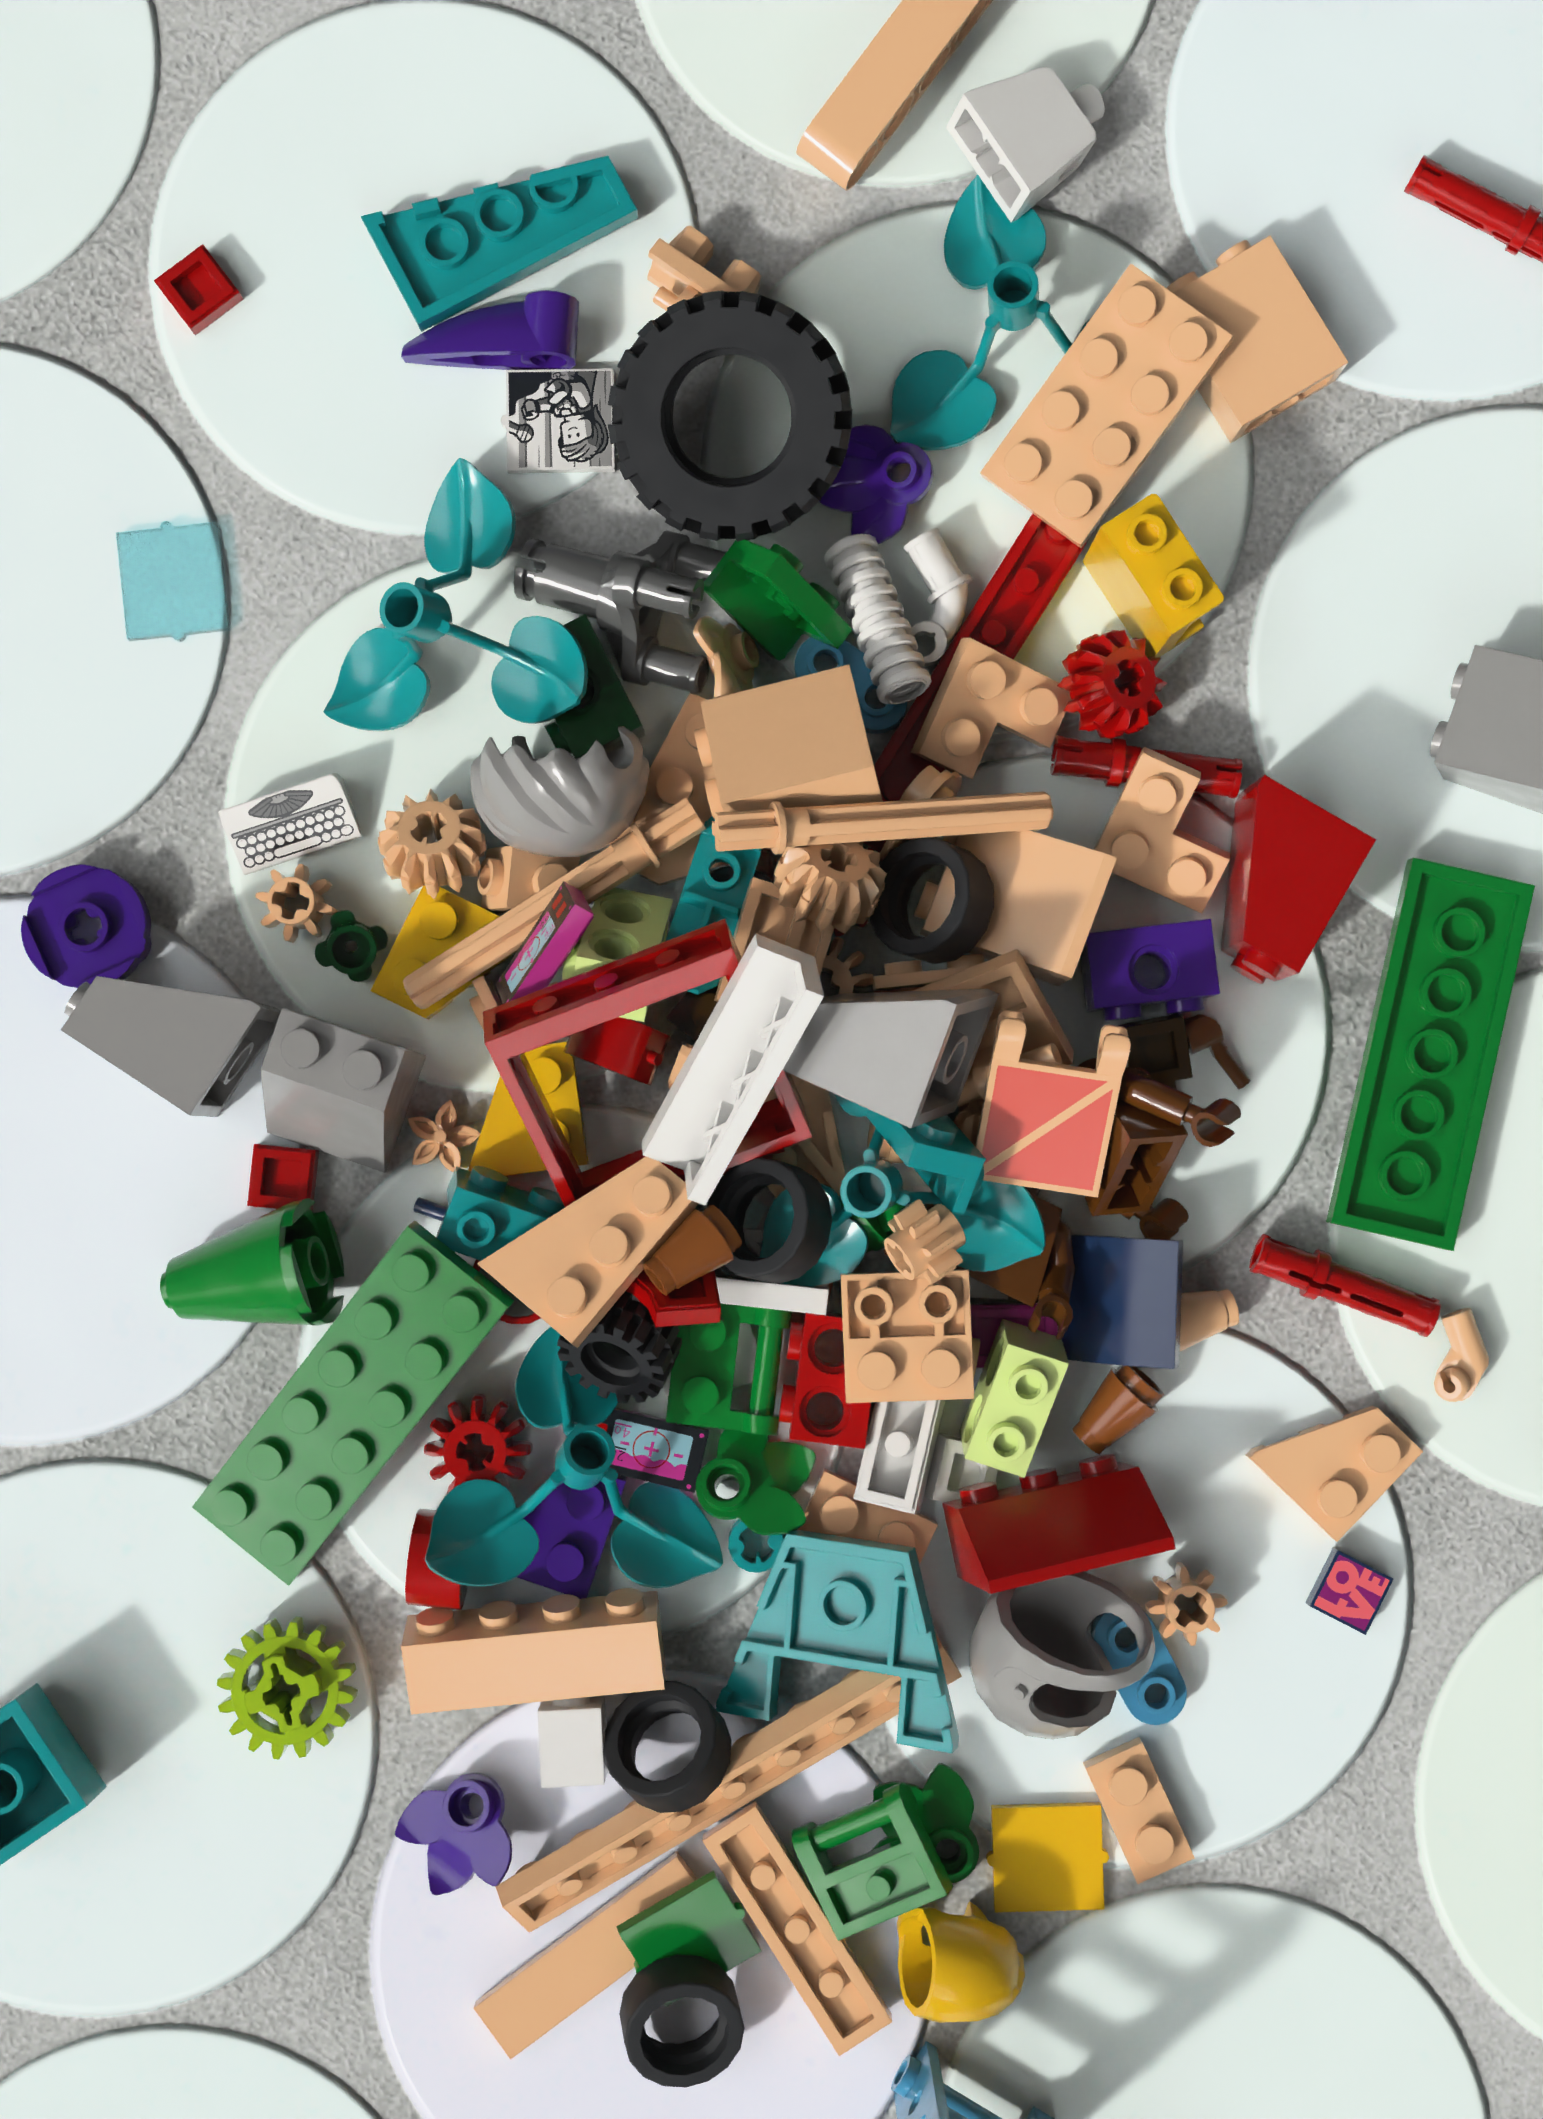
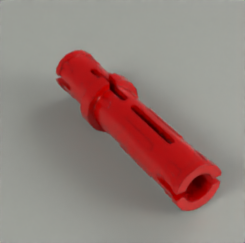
M1423 155L1403 192L1425 201L1467 225L1494 237V239L1506 244L1505 251L1516 256L1519 251L1543 263V217L1539 216L1542 210L1533 205L1526 209L1516 203H1512L1486 187L1447 169L1442 164Z
M1056 735L1051 754V761L1054 764L1052 763L1050 766V774L1054 776L1063 775L1102 780L1106 787L1119 788L1121 783L1127 782L1143 748L1129 746L1126 744L1125 739L1112 738L1110 743ZM1151 749L1201 772L1200 781L1194 792L1227 796L1233 799L1237 797L1242 780V773L1237 772V770L1241 771L1243 767L1242 759L1219 758Z
M1262 1234L1255 1245L1250 1259V1272L1259 1273L1299 1288L1300 1295L1305 1298L1315 1300L1318 1296H1321L1366 1315L1374 1316L1414 1331L1422 1337H1428L1431 1334L1440 1314L1441 1304L1439 1299L1424 1296L1387 1282L1384 1279L1334 1262L1330 1253L1320 1249L1310 1253L1275 1240L1267 1234Z

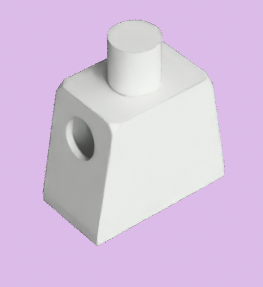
M1044 66L965 92L946 128L1012 223L1031 209L1081 165L1097 140L1096 131L1091 124L1103 117L1105 107L1103 98L1095 86L1086 83L1069 92L1055 71Z

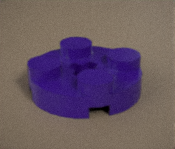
M80 864L67 866L49 874L38 883L31 896L34 898L28 906L27 916L23 915L21 938L30 961L39 972L52 980H56L63 986L78 988L84 982L91 984L96 976L124 980L135 971L139 963L146 959L151 951V917L143 896L131 882L108 869ZM84 911L91 918H100L102 928L97 931L98 938L91 944L84 938L74 939L71 931L79 926L77 915Z

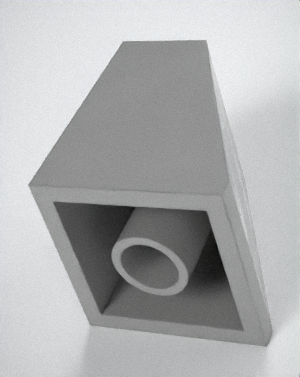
M1475 645L1469 663H1460L1455 672L1450 693L1451 699H1454L1455 703L1448 722L1440 721L1435 729L1430 747V756L1435 758L1434 764L1444 780L1543 814V660Z
M96 976L91 984L88 982L81 984L69 999L64 1013L69 1018L61 1028V1031L189 1116L218 1117L272 1036L281 1010L252 1000Z
M987 988L842 993L824 997L785 1064L783 1071L906 1127L914 1128L955 1112L999 993Z
M282 1008L260 1069L267 1133L385 1173L426 1055L310 1015Z

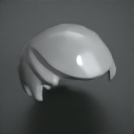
M620 726L618 730L624 744L623 748L606 753L604 747L596 740L589 751L579 760H576L567 750L562 748L552 749L545 757L534 759L526 743V738L518 735L512 737L511 747L501 754L493 738L489 737L482 752L471 765L470 781L474 804L492 834L503 843L516 849L548 857H580L595 852L613 842L631 825L645 796L650 768L648 760L643 756V748L639 739L632 731L624 726Z

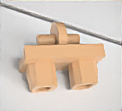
M690 225L686 226L669 244L659 238L648 254V257L653 261L647 280L659 287L653 302L665 311H667V307L683 299H692L701 296L702 293L744 291L757 294L761 275L744 261L736 259L732 261L721 278L712 274L704 266L713 256L714 245L707 236Z

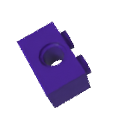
M1211 919L1089 933L1080 956L1087 1012L1103 1010L1105 1021L1142 1017L1141 1005L1165 1003L1166 1014L1204 1010L1203 998H1210L1220 994ZM1142 955L1156 958L1163 966L1164 978L1157 989L1145 988L1135 978L1134 966L1137 959Z

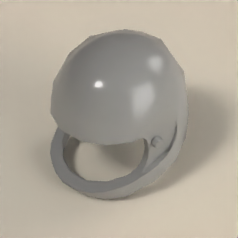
M1083 1571L990 1594L969 1641V1667L977 1694L997 1720L1025 1736L1053 1740L1078 1736L1108 1716L1117 1694L1116 1690L1139 1681L1149 1671L1156 1648L1151 1623L1142 1607L1114 1584ZM1103 1613H1112L1121 1618L1135 1634L1139 1653L1136 1661L1130 1666L1112 1669L1101 1646L1092 1638L1089 1632L1090 1623L1096 1616Z

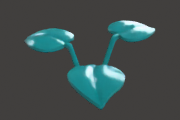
M979 175L971 181L956 203L944 239V258L951 276L962 287L977 290L987 287L990 316L985 320V330L975 360L968 369L963 359L956 353L947 350L923 352L912 358L904 366L895 381L892 392L891 436L898 443H912L927 451L945 450L961 446L980 435L993 418L997 405L996 393L988 383L977 378V376L984 369L995 334L1000 328L1007 331L1022 330L1038 318L1041 319L1064 354L1072 345L1051 314L1049 303L1039 300V282L1034 270L1041 262L1046 250V232L1040 217L1031 208L1019 219L1011 223ZM1088 320L1087 322H1085V324L1083 325L1081 331L1084 329V327H1085L1086 324L1089 322V320Z
M463 458L456 460L437 492L426 524L424 535L426 557L433 569L446 575L429 580L418 577L415 580V585L400 582L392 585L385 592L381 599L379 612L381 621L386 628H374L366 631L349 649L341 666L334 693L323 711L329 718L346 726L366 731L394 730L413 721L424 708L431 688L427 673L416 664L423 655V650L417 641L432 643L439 640L445 634L503 657L492 674V694L500 710L514 720L528 724L550 721L579 705L581 699L585 696L588 682L586 658L576 637L561 623L541 616L524 617L514 626L509 646H506L453 624L452 613L447 600L434 592L435 590L469 580L472 574V566L479 569H490L496 566L506 556L515 536L516 518L510 500L496 484L481 473L471 462Z
M834 1094L837 1102L849 1115L855 1117L867 1115V1108ZM876 1128L868 1149L863 1153L864 1163L850 1170L842 1180L840 1187L841 1199L836 1191L825 1184H821L829 1197L832 1225L828 1244L817 1264L800 1278L782 1284L819 1286L839 1281L841 1273H852L863 1261L868 1249L867 1233L858 1222L850 1218L852 1215L861 1218H872L890 1209L896 1203L906 1206L917 1199H920L923 1204H942L933 1192H909L903 1189V1180L897 1168L879 1158L884 1138ZM983 1180L978 1193L970 1198L964 1215L953 1214L959 1221L966 1237L965 1245L956 1250L963 1259V1262L958 1266L964 1269L980 1272L999 1270L1021 1260L1038 1256L1045 1249L1046 1235L1042 1216L1035 1200L1024 1186ZM787 1189L778 1195L767 1213L759 1256L761 1258H768L779 1250L791 1232L794 1209L792 1197Z
M549 1327L535 1341L525 1356L516 1378L515 1394L521 1413L528 1423L534 1427L548 1429L562 1424L563 1432L567 1438L556 1455V1471L517 1508L510 1491L500 1483L491 1480L474 1479L453 1488L440 1502L433 1518L429 1544L425 1555V1562L428 1568L446 1580L467 1586H493L514 1579L532 1563L539 1549L538 1534L523 1518L530 1514L562 1483L573 1489L586 1490L594 1487L601 1481L605 1485L613 1513L623 1520L612 1534L611 1552L618 1568L627 1578L645 1587L667 1588L718 1570L723 1564V1556L717 1536L703 1512L681 1490L647 1482L635 1489L630 1498L628 1509L623 1505L616 1483L618 1473L610 1467L615 1458V1444L611 1436L604 1429L597 1426L603 1423L617 1406L616 1393L610 1392L607 1399L597 1395L599 1387L592 1384L586 1389L579 1384L582 1377L581 1374L570 1376L564 1369L568 1361H560L558 1356L560 1347L557 1344L560 1334L552 1327Z

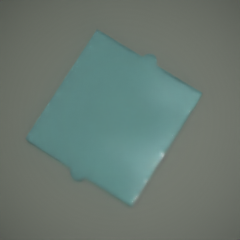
M164 521L161 523L160 528L116 533L126 638L128 641L173 637L177 642H183L186 639V635L230 631L221 534L218 522L173 526L169 521Z

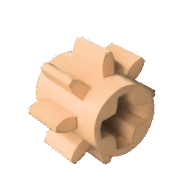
M298 864L294 877H285L277 870H271V878L275 883L270 888L269 893L258 892L255 895L257 899L267 904L270 911L261 920L262 926L273 928L281 922L284 923V940L294 943L298 938L299 929H307L309 933L320 938L322 931L318 923L323 915H333L337 912V909L325 903L322 896L331 888V882L324 878L317 880L312 885L308 884L310 872L309 868L303 864ZM300 891V895L309 899V906L307 910H296L293 915V912L284 908V902L286 897L296 898Z
M917 1199L894 1214V1218L888 1221V1226L894 1233L884 1240V1246L894 1266L907 1279L913 1280L923 1273L930 1284H934L963 1262V1259L956 1250L965 1245L966 1237L957 1218L944 1205L936 1204L929 1210H926L922 1201Z
M1177 1562L1175 1576L1170 1577L1166 1581L1159 1576H1153L1152 1580L1159 1588L1158 1600L1148 1601L1145 1603V1608L1151 1614H1164L1166 1616L1158 1629L1165 1639L1172 1636L1176 1629L1183 1632L1186 1641L1191 1646H1195L1197 1641L1196 1633L1206 1628L1217 1633L1221 1630L1213 1619L1215 1608L1223 1607L1228 1602L1222 1594H1209L1206 1591L1214 1580V1576L1205 1569L1199 1573L1196 1579L1190 1577L1186 1566L1182 1562ZM1183 1594L1185 1597H1192L1198 1604L1192 1614L1183 1609L1180 1611L1175 1605L1174 1601L1178 1595Z

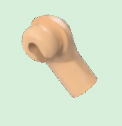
M1471 1308L1459 1309L1441 1317L1451 1348L1436 1372L1434 1388L1438 1396L1449 1402L1463 1401L1469 1398L1477 1388L1489 1365V1356Z

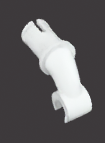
M937 527L919 535L904 546L906 554H909L931 593L927 598L929 604H934V610L929 620L913 625L910 633L915 638L921 635L934 636V651L923 657L924 666L926 667L935 665L941 660L946 652L947 644L959 630L965 616L968 600V583L973 580L969 573L963 575L941 538Z

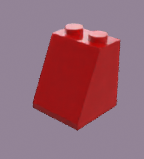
M1263 775L1243 790L1235 802L1221 951L1234 958L1230 965L1231 968L1246 978L1263 984L1266 978L1277 981L1300 973L1377 840L1266 775Z

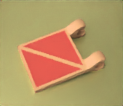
M1001 1009L997 1016L991 1063L975 1147L986 1158L983 1180L1098 1198L1121 1080L1131 1047L1127 1029L1123 1026L1110 1024L1104 1025L1101 1028L1095 1069L1020 1058L1026 1034L1024 1014L1018 1010Z

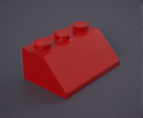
M1104 1454L1078 1461L1080 1471L1059 1476L1057 1475L1056 1468L1029 1471L1026 1473L1025 1478L1019 1476L1020 1485L999 1490L997 1489L996 1482L969 1485L959 1489L961 1499L942 1503L957 1577L990 1594L1174 1550L1176 1547L1174 1537L1139 1466L1120 1461L1117 1462L1115 1454Z

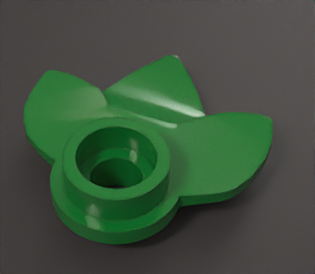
M725 1429L720 1435L717 1458L709 1461L698 1474L696 1480L698 1501L702 1508L711 1516L723 1520L739 1518L745 1526L756 1534L772 1536L795 1531L806 1523V1516L802 1507L792 1495L797 1493L809 1479L816 1462V1454L813 1450L796 1443L768 1442V1435ZM725 1480H733L739 1484L738 1493L730 1499H723L716 1494L718 1485Z
M938 1763L930 1773L923 1789L915 1784H906L911 1788L916 1798L919 1817L935 1849L937 1844L944 1839L954 1840L959 1845L955 1856L948 1859L939 1856L951 1882L956 1883L965 1879L973 1872L979 1859L978 1841L974 1832L969 1827L974 1811V1800L961 1776L946 1764ZM886 1782L875 1786L873 1789V1801L883 1798V1791L901 1782ZM892 1822L881 1826L887 1837L880 1840L871 1851L900 1839Z

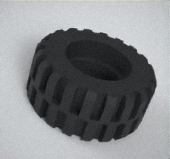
M714 291L702 293L701 296L692 299H683L667 307L665 313L655 320H650L637 333L639 337L630 349L625 350L617 366L620 368L616 384L610 388L608 405L612 406V424L608 425L610 443H615L620 462L617 465L624 480L629 479L639 493L636 497L648 510L654 509L666 518L665 523L679 531L686 529L700 534L699 538L713 541L736 539L738 542L744 539L753 540L758 536L771 532L774 534L790 526L795 520L807 514L821 500L834 482L844 462L852 429L853 409L851 407L850 387L846 373L836 355L837 353L827 338L820 333L812 322L785 304L760 294L744 291ZM722 355L746 356L768 367L784 386L791 407L790 432L780 454L763 470L739 478L716 476L695 465L680 447L673 426L675 397L686 376L701 363Z

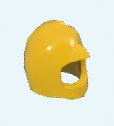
M968 1902L964 1915L948 1914L931 1907H918L898 1916L896 1927L899 1936L898 1970L900 1988L904 2003L914 2016L939 2023L980 2021L998 2015L1011 2005L1020 1994L1025 1979L1024 1958L1018 1952L1016 1940L1004 1927L988 1921L982 1910L972 1902ZM923 1926L927 1930L930 1945H925L922 1942Z

